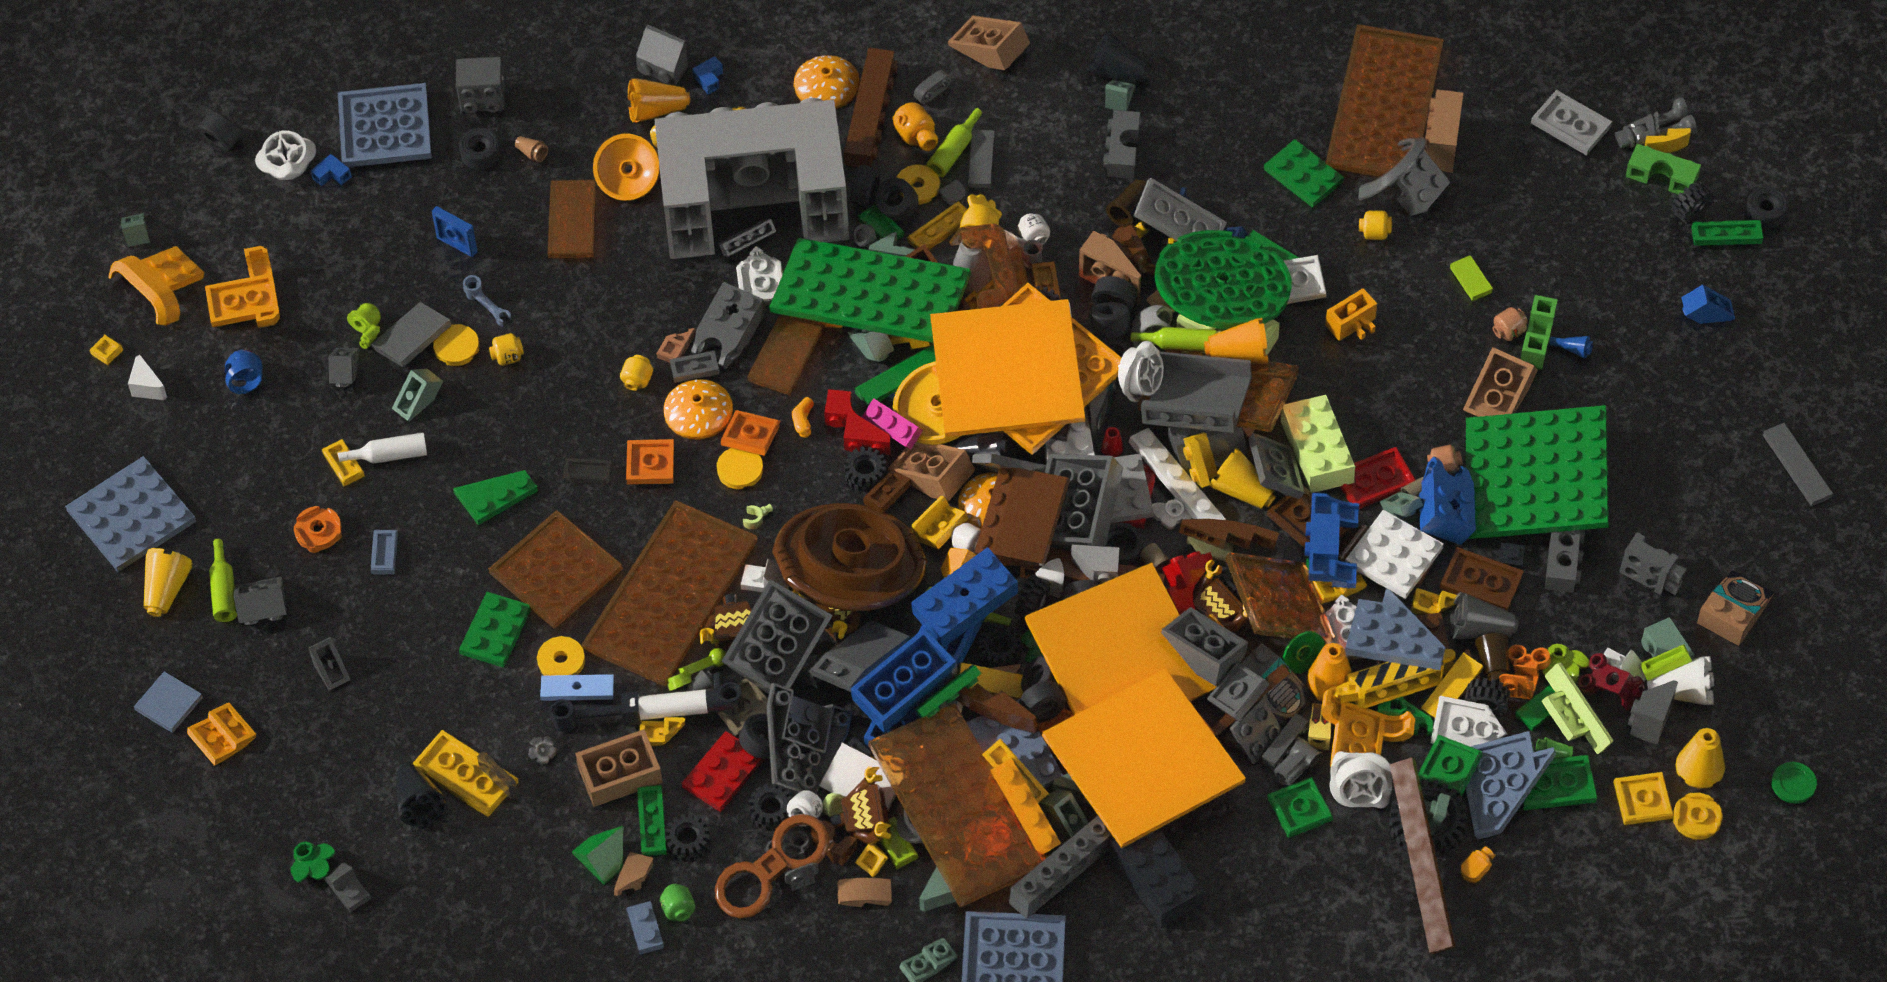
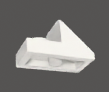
M767 559L766 567L745 565L741 581V589L763 592L770 579L788 590L790 586L786 585L778 564L770 559Z
M1610 648L1606 649L1604 655L1610 660L1611 666L1627 671L1633 677L1640 676L1645 682L1646 677L1640 665L1642 661L1634 651L1630 650L1625 657ZM1613 673L1611 678L1618 681L1619 675Z

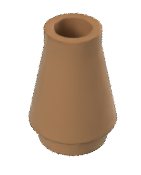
M519 136L515 141V148L523 152L533 162L543 161L548 154V147L543 141Z

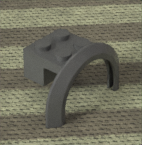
M1409 138L1399 141L1397 144L1398 146H1403L1402 151L1410 149L1405 157L1380 178L1361 185L1358 199L1362 200L1374 196L1395 182L1403 191L1397 198V201L1412 216L1425 212L1448 186L1450 181L1424 150L1427 144L1425 138Z

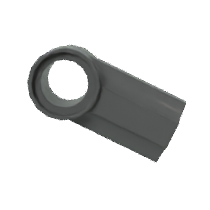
M1005 233L1002 237L999 251L1024 261V265L1029 269H1032V264L1044 263L1041 242L1037 240L1027 241L1011 233Z
M1301 738L1291 748L1288 757L1274 770V775L1280 783L1290 786L1306 769L1311 770L1318 763L1322 753Z

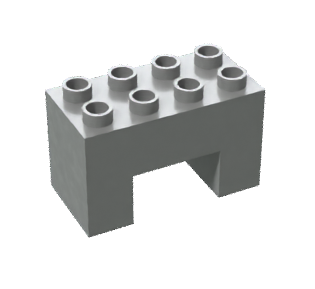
M807 98L797 104L779 106L775 103L766 102L751 109L732 110L731 108L720 107L712 110L710 113L688 115L683 112H674L665 118L654 119L670 259L715 254L710 211L799 201L804 239L820 242L849 240L846 183L834 100L823 101L819 98Z

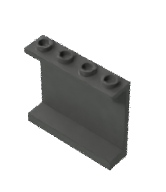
M1160 352L1164 367L1162 382L1149 400L1142 401V423L1234 433L1252 380L1251 360Z

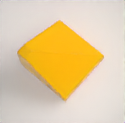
M868 844L855 863L872 877H875L888 859V856L876 844Z

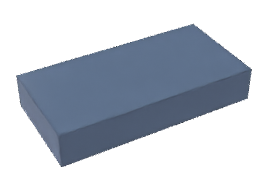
M374 530L371 574H395L398 543L397 530Z

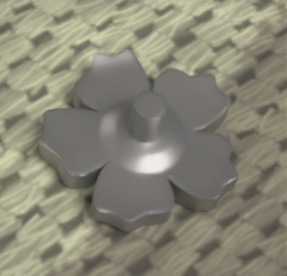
M545 736L543 740L541 737H534L530 741L533 747L529 749L528 756H530V759L537 758V762L541 765L548 764L549 759H553L557 755V749L551 747L554 745L551 737Z

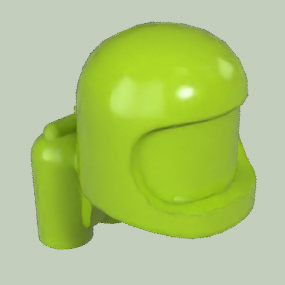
M371 303L360 305L357 311L353 310L347 316L348 323L355 330L363 333L359 342L363 349L368 348L377 339V335L380 332V326L377 325L380 322L381 314L379 309Z

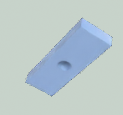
M614 675L541 676V701L561 699L613 700Z

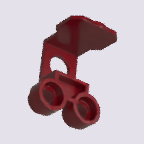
M1602 653L1594 654L1590 658L1589 666L1593 670L1592 674H1584L1578 680V688L1585 695H1593L1598 690L1604 691V689L1618 694L1622 698V706L1627 711L1632 709L1635 699L1638 700L1645 690V682L1640 676L1633 677L1631 673L1611 666L1610 660ZM1613 673H1617L1619 675L1618 682L1614 685H1608Z

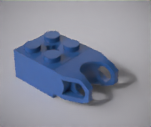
M1434 456L1428 462L1425 475L1421 481L1422 491L1419 493V497L1423 506L1420 507V531L1461 545L1476 530L1474 483L1466 467L1461 466L1460 470L1455 473V476H1452L1445 470L1442 461Z

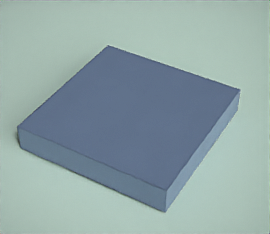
M163 672L135 704L134 708L135 711L173 733L203 697L198 691L168 673Z

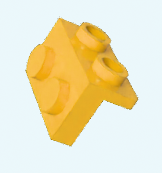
M1202 432L1184 438L1185 447H1183V452L1186 460L1190 461L1192 469H1189L1192 481L1202 488L1211 485L1209 479L1218 476L1207 434Z
M940 496L912 524V528L920 543L940 549L951 537L953 530L958 525L964 524L969 518L966 512L949 506L946 497Z

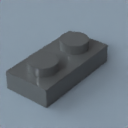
M715 351L670 359L674 383L719 374Z

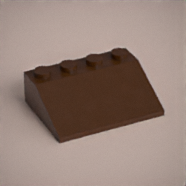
M1000 468L974 553L977 555L988 547L1003 565L1045 566L1070 479L1068 477L1022 468Z

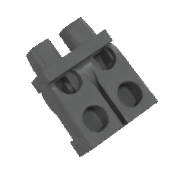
M1637 532L1625 550L1619 572L1649 588L1655 589L1654 592L1659 595L1662 594L1664 589L1676 595L1682 586V579L1687 569L1676 563L1677 555L1673 553L1669 555L1665 550L1655 549L1644 543L1645 536Z

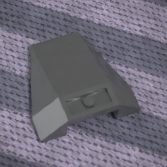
M870 620L855 632L812 659L797 678L799 681L818 688L823 681H826L851 692V688L907 643L910 640V636Z
M771 683L767 702L772 784L797 793L808 790L817 794L822 779L848 735L852 711L833 704L827 706L814 704L793 696L794 690Z

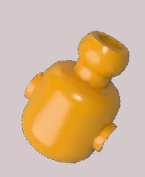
M910 102L899 107L893 116V125L902 137V141H905L910 146H919L924 151L933 150L938 144V137L934 133L935 124L932 117L918 103Z

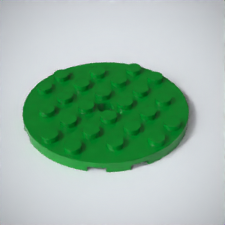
M1221 230L1197 231L1180 236L1178 241L1168 244L1161 251L1155 268L1157 289L1164 301L1176 312L1196 323L1227 330L1257 318H1262V323L1264 324L1268 323L1285 309L1292 288L1291 275L1284 261L1274 251L1269 252L1263 248V243L1248 236L1245 239L1232 236L1233 232Z

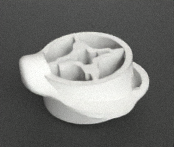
M279 131L272 134L264 142L263 148L256 156V165L261 171L270 173L277 179H295L306 171L309 162L316 154V147L311 140L302 138L295 132ZM284 151L287 153L288 160L285 159Z
M1144 341L1137 348H1129L1121 358L1118 370L1119 383L1123 394L1132 402L1140 401L1145 395H1153L1161 385L1164 371L1163 360L1159 350L1152 342Z
M1343 751L1334 755L1330 770V791L1338 803L1347 807L1384 808L1388 805L1392 792V774L1390 764L1383 756L1376 753H1346Z

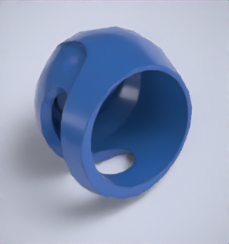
M242 349L233 352L228 357L225 363L226 385L230 391L236 394H245L257 388L261 383L263 365L257 354L250 350ZM232 380H245L246 385L237 387L231 382Z

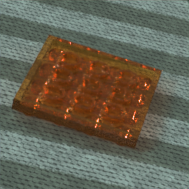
M557 510L488 568L489 574L523 603L528 604L530 609L554 629L623 570L621 563Z
M1232 552L1225 557L1254 634L1293 639L1303 632L1314 631L1322 636L1325 643L1332 642L1335 639L1313 581H1308L1309 572L1304 562Z

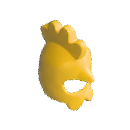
M971 194L968 196L970 207L961 220L959 234L962 240L966 237H976L981 241V235L987 233L989 241L981 242L985 251H988L993 246V235L999 237L1002 235L999 229V219L1002 216V212L996 209L994 200L987 201L983 194H979L977 197Z

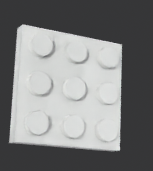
M1382 510L1345 559V562L1357 563V572L1406 599L1442 551L1444 544L1387 511Z

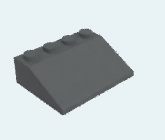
M1049 454L1045 473L1070 479L1051 542L1052 547L1071 551L1072 545L1106 546L1123 467L1113 456Z
M770 579L722 662L768 694L771 683H776L790 689L833 615Z

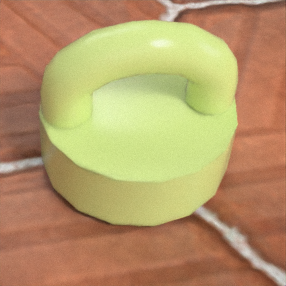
M838 793L828 794L823 801L822 812L829 817L842 813L841 801L845 797Z

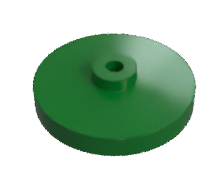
M1787 762L1780 765L1774 771L1772 777V788L1775 794L1780 799L1789 803H1803L1809 800L1815 793L1817 786L1816 776L1813 771L1806 765L1798 762Z

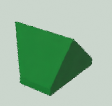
M623 826L590 836L572 851V854L604 885L618 875L623 868Z

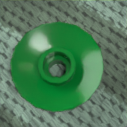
M1306 631L1298 634L1287 645L1283 654V661L1294 674H1302L1310 669L1325 646L1322 636L1314 631Z

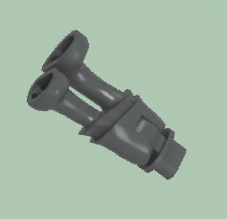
M1679 97L1674 100L1671 111L1659 115L1658 112H1655L1653 115L1648 114L1646 117L1636 120L1628 126H1624L1623 130L1615 132V137L1621 148L1627 146L1633 148L1637 144L1645 145L1646 136H1667L1668 129L1690 128V136L1696 135L1697 126L1693 116L1688 115V108L1684 98ZM1673 122H1678V123H1676V124H1674V125H1671V126H1667V127H1664V128H1659V126H1662V125H1666V124L1673 123Z

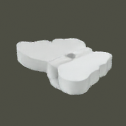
M1176 498L1169 500L1166 504H1152L1153 516L1157 521H1161V525L1169 530L1174 529L1176 524L1181 523L1183 519H1191V516L1184 509L1182 502Z

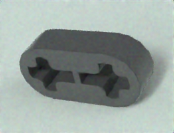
M939 70L918 85L913 96L921 104H926L943 92L950 85L952 78L944 70Z

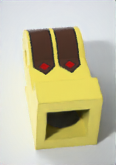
M1313 703L1308 743L1316 749L1329 751L1331 723L1325 720L1321 714L1322 704ZM1313 739L1324 740V742L1317 743Z

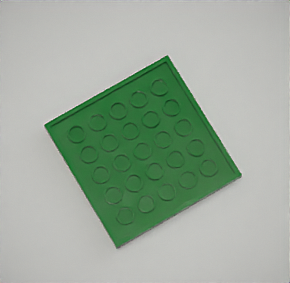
M1606 405L1466 418V468L1469 470L1474 483L1476 530L1467 539L1609 528Z

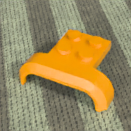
M177 246L142 260L135 256L125 257L115 261L111 265L109 279L114 278L115 274L121 273L154 306L156 323L165 326L178 321L180 317L179 304L173 291L203 279L204 271Z
M257 246L244 249L249 278L205 286L212 327L256 319L258 328L276 325L280 319L269 254L266 248Z
M1335 686L1329 688L1323 695L1321 714L1325 720L1335 724L1330 767L1334 755L1338 752L1376 753L1381 755L1382 741L1399 742L1407 740L1414 735L1415 718L1409 711L1399 716H1389L1368 708L1358 707V705L1350 702L1340 704L1338 698L1334 695L1336 692Z

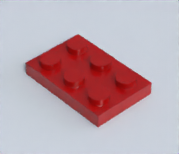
M725 731L684 779L682 788L719 812H722L765 759L757 758L747 753L741 746L739 739Z

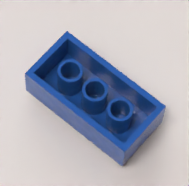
M987 547L912 601V611L930 635L942 647H945L1018 594V581Z
M924 628L851 688L852 700L885 733L958 673L956 661Z

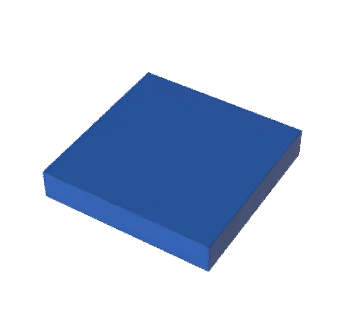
M436 206L432 210L437 239L470 257H474L478 251L473 225Z

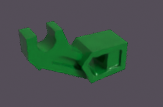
M1403 696L1378 704L1377 712L1389 716H1399L1407 711L1411 712L1415 718L1414 735H1418V729L1424 727L1427 729V736L1432 737L1433 720L1431 717L1410 704ZM1390 707H1397V708L1399 707L1400 710H1399V709H1390Z

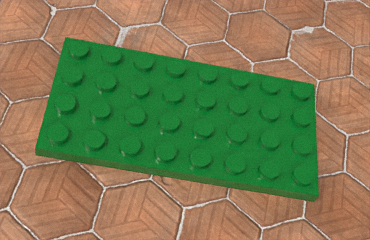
M798 238L769 308L771 313L934 343L930 314L955 312L958 310L971 276V270L964 267Z

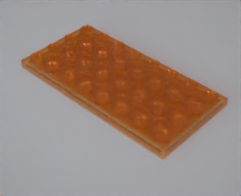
M1357 24L1326 165L1333 169L1381 177L1405 157L1410 149L1402 151L1403 146H1398L1397 144L1405 139L1424 136L1444 39Z
M675 500L583 641V650L666 687L669 682L668 678H671L699 635L700 630L704 627L757 543V536Z
M955 703L940 709L930 718L927 716L922 717L869 741V748L959 907L1021 880L1045 860L1041 851L1035 849L990 771L992 766L982 756L983 751Z

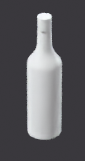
M423 432L371 440L360 449L338 453L339 462L363 459L371 463L427 455Z

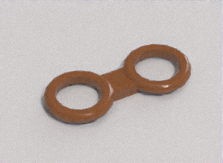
M807 814L792 815L783 820L774 832L772 848L754 863L748 861L734 863L727 867L718 877L715 886V898L720 909L729 916L740 919L753 917L760 913L770 901L772 882L787 869L793 870L810 863L819 864L826 856L829 847V833L824 823L816 817ZM797 825H807L814 828L819 835V844L816 851L806 859L796 860L789 858L783 851L782 842L785 834ZM749 872L759 877L762 885V891L757 901L748 907L742 908L731 905L727 901L725 893L730 879L739 873Z

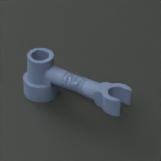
M470 275L464 279L463 289L469 300H478L493 314L499 326L504 327L503 320L500 319L501 317H507L511 321V313L508 310L499 308L482 293L479 277Z

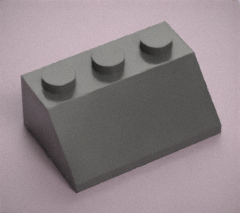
M1239 419L1234 433L1168 427V445L1174 459L1189 476V469L1192 468L1190 461L1186 460L1183 452V447H1185L1183 439L1202 432L1207 434L1217 470H1219L1232 452L1234 453L1236 448L1241 450L1249 460L1244 432Z

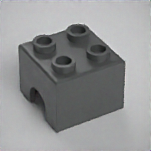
M500 57L456 59V88L461 112L475 113L476 111L497 112L498 110H505V82L502 76Z

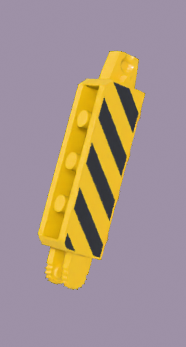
M1445 649L1441 670L1386 662L1348 674L1347 682L1336 687L1334 695L1338 698L1340 704L1355 702L1358 707L1368 708L1438 686L1443 680V675H1446L1453 667L1454 662L1452 660L1455 659L1456 653L1451 649Z

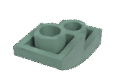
M941 938L923 947L922 953L901 962L900 969L910 982H923L957 959V955L947 941Z

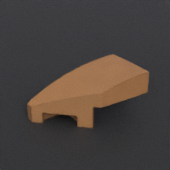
M630 852L617 880L614 895H622L623 890L633 888L635 891L641 889L642 881H645L653 866V858Z

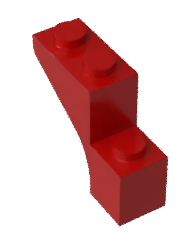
M828 389L824 412L825 425L836 428L845 427L844 450L853 452L857 448L858 452H860V447H865V451H868V447H872L873 452L877 449L880 451V455H890V435L853 411L851 392Z
M1196 551L1187 555L1185 559L1183 555L1170 559L1171 564L1163 567L1170 587L1166 590L1179 615L1190 607L1195 609L1193 589L1205 573L1206 563L1213 560L1211 552L1201 554L1200 551Z

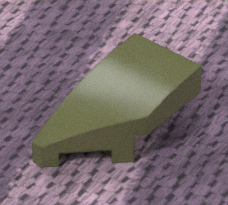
M1189 536L1186 538L1187 544H1191L1201 554L1211 552L1215 564L1226 567V563L1229 561L1231 563L1234 544L1226 542L1224 548L1220 549Z

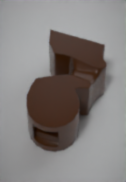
M821 821L829 833V847L826 856L831 859L833 864L837 863L843 866L858 849L857 838L847 836L837 844L835 843V826L829 822ZM811 827V840L813 845L817 848L819 844V835L817 831Z

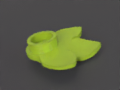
M1553 644L1547 649L1550 653L1551 663L1546 669H1543V674L1545 676L1556 664L1562 663L1576 684L1579 677V668L1590 667L1589 659L1578 650H1569L1562 644Z

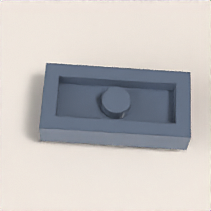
M651 901L627 907L640 955L663 949L664 945Z

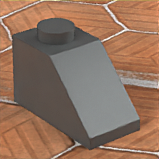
M336 348L329 355V383H336L337 387H348L356 380L359 348Z

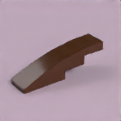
M1183 519L1179 530L1181 534L1223 549L1225 543L1229 542L1248 550L1251 542L1274 550L1280 534L1256 525L1218 519Z
M977 683L972 689L963 687L958 691L959 696L955 699L956 701L990 720L1032 733H1036L1039 730L1036 716L1002 690L994 696Z

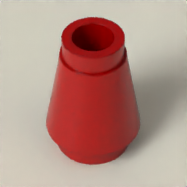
M1110 427L1106 430L1101 443V451L1105 456L1118 457L1123 452L1124 445L1119 430L1115 427Z

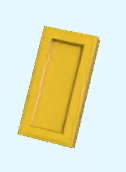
M341 439L323 448L322 452L343 486H346L365 475L356 460L339 462L338 453L350 451L344 440Z

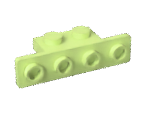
M1562 663L1556 664L1545 675L1556 693L1546 696L1542 703L1568 741L1585 735L1597 754L1602 753L1613 743V739Z

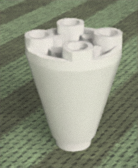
M1711 657L1692 659V662L1647 681L1648 690L1675 680L1678 681L1675 700L1700 705H1713V690L1710 689L1714 687L1713 672H1708L1711 671Z

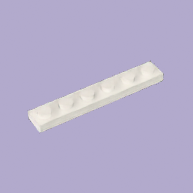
M1149 428L1130 436V445L1138 454H1141V458L1172 495L1182 502L1184 509L1193 519L1226 520Z

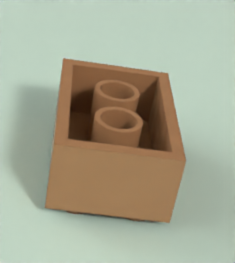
M1437 90L1436 98H1431L1425 137L1427 144L1424 150L1441 171L1453 173L1463 93Z
M644 729L575 753L578 769L593 807L637 792V787L655 786L663 783L660 766Z

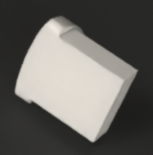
M1056 558L1042 566L1036 572V576L1051 583L1048 594L1060 598L1063 592L1064 569L1061 560Z

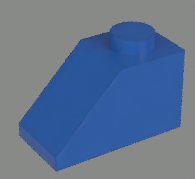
M1701 285L1681 297L1684 306L1683 313L1687 318L1699 324L1732 321L1735 319L1731 300L1705 285Z

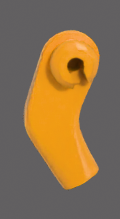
M805 397L792 411L795 430L803 438L811 434V425L807 417L814 406V402L809 397Z

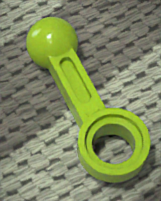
M715 648L709 653L708 657L678 669L680 674L668 678L669 684L667 685L669 690H674L692 682L691 675L712 665L722 667L725 665L722 660L726 652L721 648Z

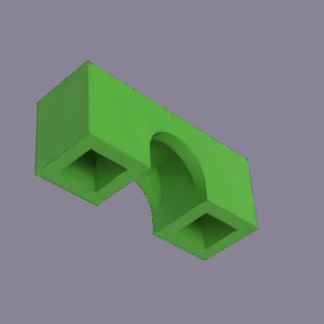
M1637 144L1628 163L1626 177L1647 184L1652 175L1657 173L1664 174L1670 179L1668 191L1680 194V192H1684L1686 187L1689 188L1690 184L1697 182L1701 165L1691 160L1673 156L1670 153L1652 149L1649 146Z
M1535 295L1521 360L1542 370L1558 299Z

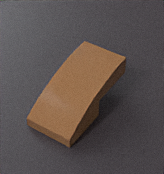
M851 878L838 881V904L862 907L865 903L889 906L892 902L891 879Z

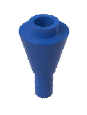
M1589 336L1565 339L1550 337L1549 341L1550 346L1564 348L1582 358H1586L1587 354L1591 355L1593 349V341H1590Z

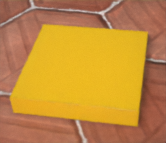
M1662 772L1614 778L1613 783L1624 825L1673 818V811Z

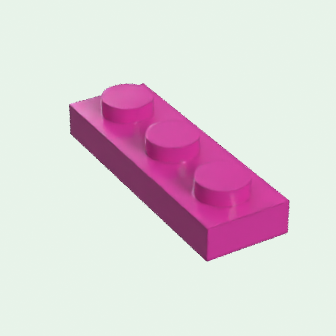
M874 398L862 416L863 419L885 431L890 437L910 450L923 431Z

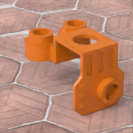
M1513 645L1508 649L1509 662L1514 667L1515 675L1502 674L1499 676V679L1503 686H1507L1508 690H1510V697L1531 700L1539 679V669H1546L1551 663L1550 653L1545 648H1537L1531 654H1527L1524 646Z

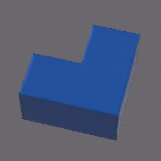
M715 56L692 69L693 78L708 95L719 89L717 76L723 74V66Z
M332 154L310 170L312 179L321 186L331 178L340 185H343L352 177L350 168Z

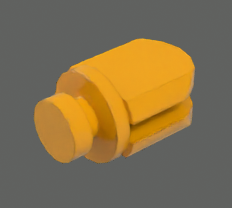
M1484 847L1481 851L1476 850L1472 852L1461 864V874L1464 880L1470 883L1478 882L1490 870L1492 866L1491 861L1495 858V854L1488 847Z

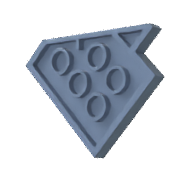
M1386 589L1382 603L1363 599L1358 600L1345 652L1349 656L1441 670L1445 646L1390 589Z

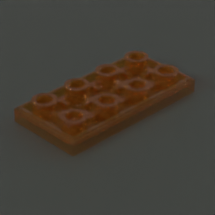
M595 180L551 181L548 258L594 256Z
M780 314L747 376L748 381L790 395L826 323Z

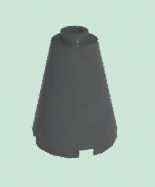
M1459 592L1453 604L1458 606L1455 612L1451 611L1449 633L1453 636L1452 639H1477L1488 633H1504L1511 637L1513 633L1517 632L1518 619H1515L1514 613L1467 593Z

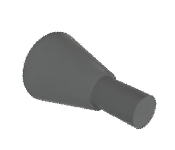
M701 670L687 687L686 691L714 689L712 674L709 671L704 673Z

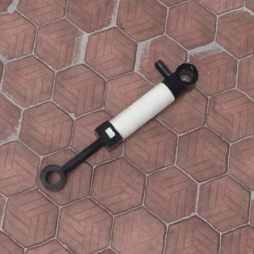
M716 672L713 675L714 689L639 696L638 691L621 693L622 705L575 710L570 701L561 699L555 701L550 706V714L554 728L559 732L566 733L576 727L577 719L622 715L626 727L640 725L642 720L714 712L737 715L742 712L745 704L741 687L734 682L723 684V674Z

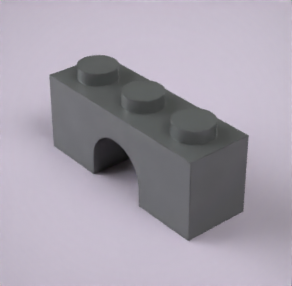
M1114 110L1113 119H1108V132H1111V137L1106 136L1105 150H1109V154H1104L1103 167L1107 168V177L1134 179L1136 148L1127 147L1123 144L1138 143L1140 112Z

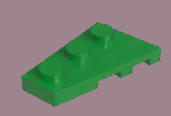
M523 470L453 488V491L475 522L480 525L534 494L538 489L527 472Z

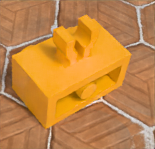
M1362 288L1327 310L1325 326L1339 341L1355 331L1362 340L1365 338V332L1361 329L1362 327L1368 329L1371 334L1375 332L1376 326L1371 321L1376 319L1377 302Z

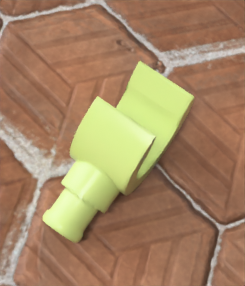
M771 504L761 508L754 505L747 506V513L757 515L758 518L755 520L743 519V525L748 529L759 528L763 523V517L773 511Z

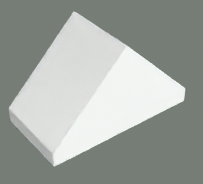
M138 355L135 358L128 382L132 397L166 399L167 395L164 385L144 359Z

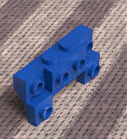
M1312 493L1311 522H1306L1305 536H1310V542H1305V556H1309L1308 581L1332 582V587L1356 588L1357 563L1338 561L1339 528H1358L1359 503L1341 501L1328 494Z

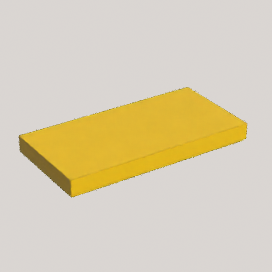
M444 730L440 731L413 762L431 781L487 817L493 813L518 784L517 777Z

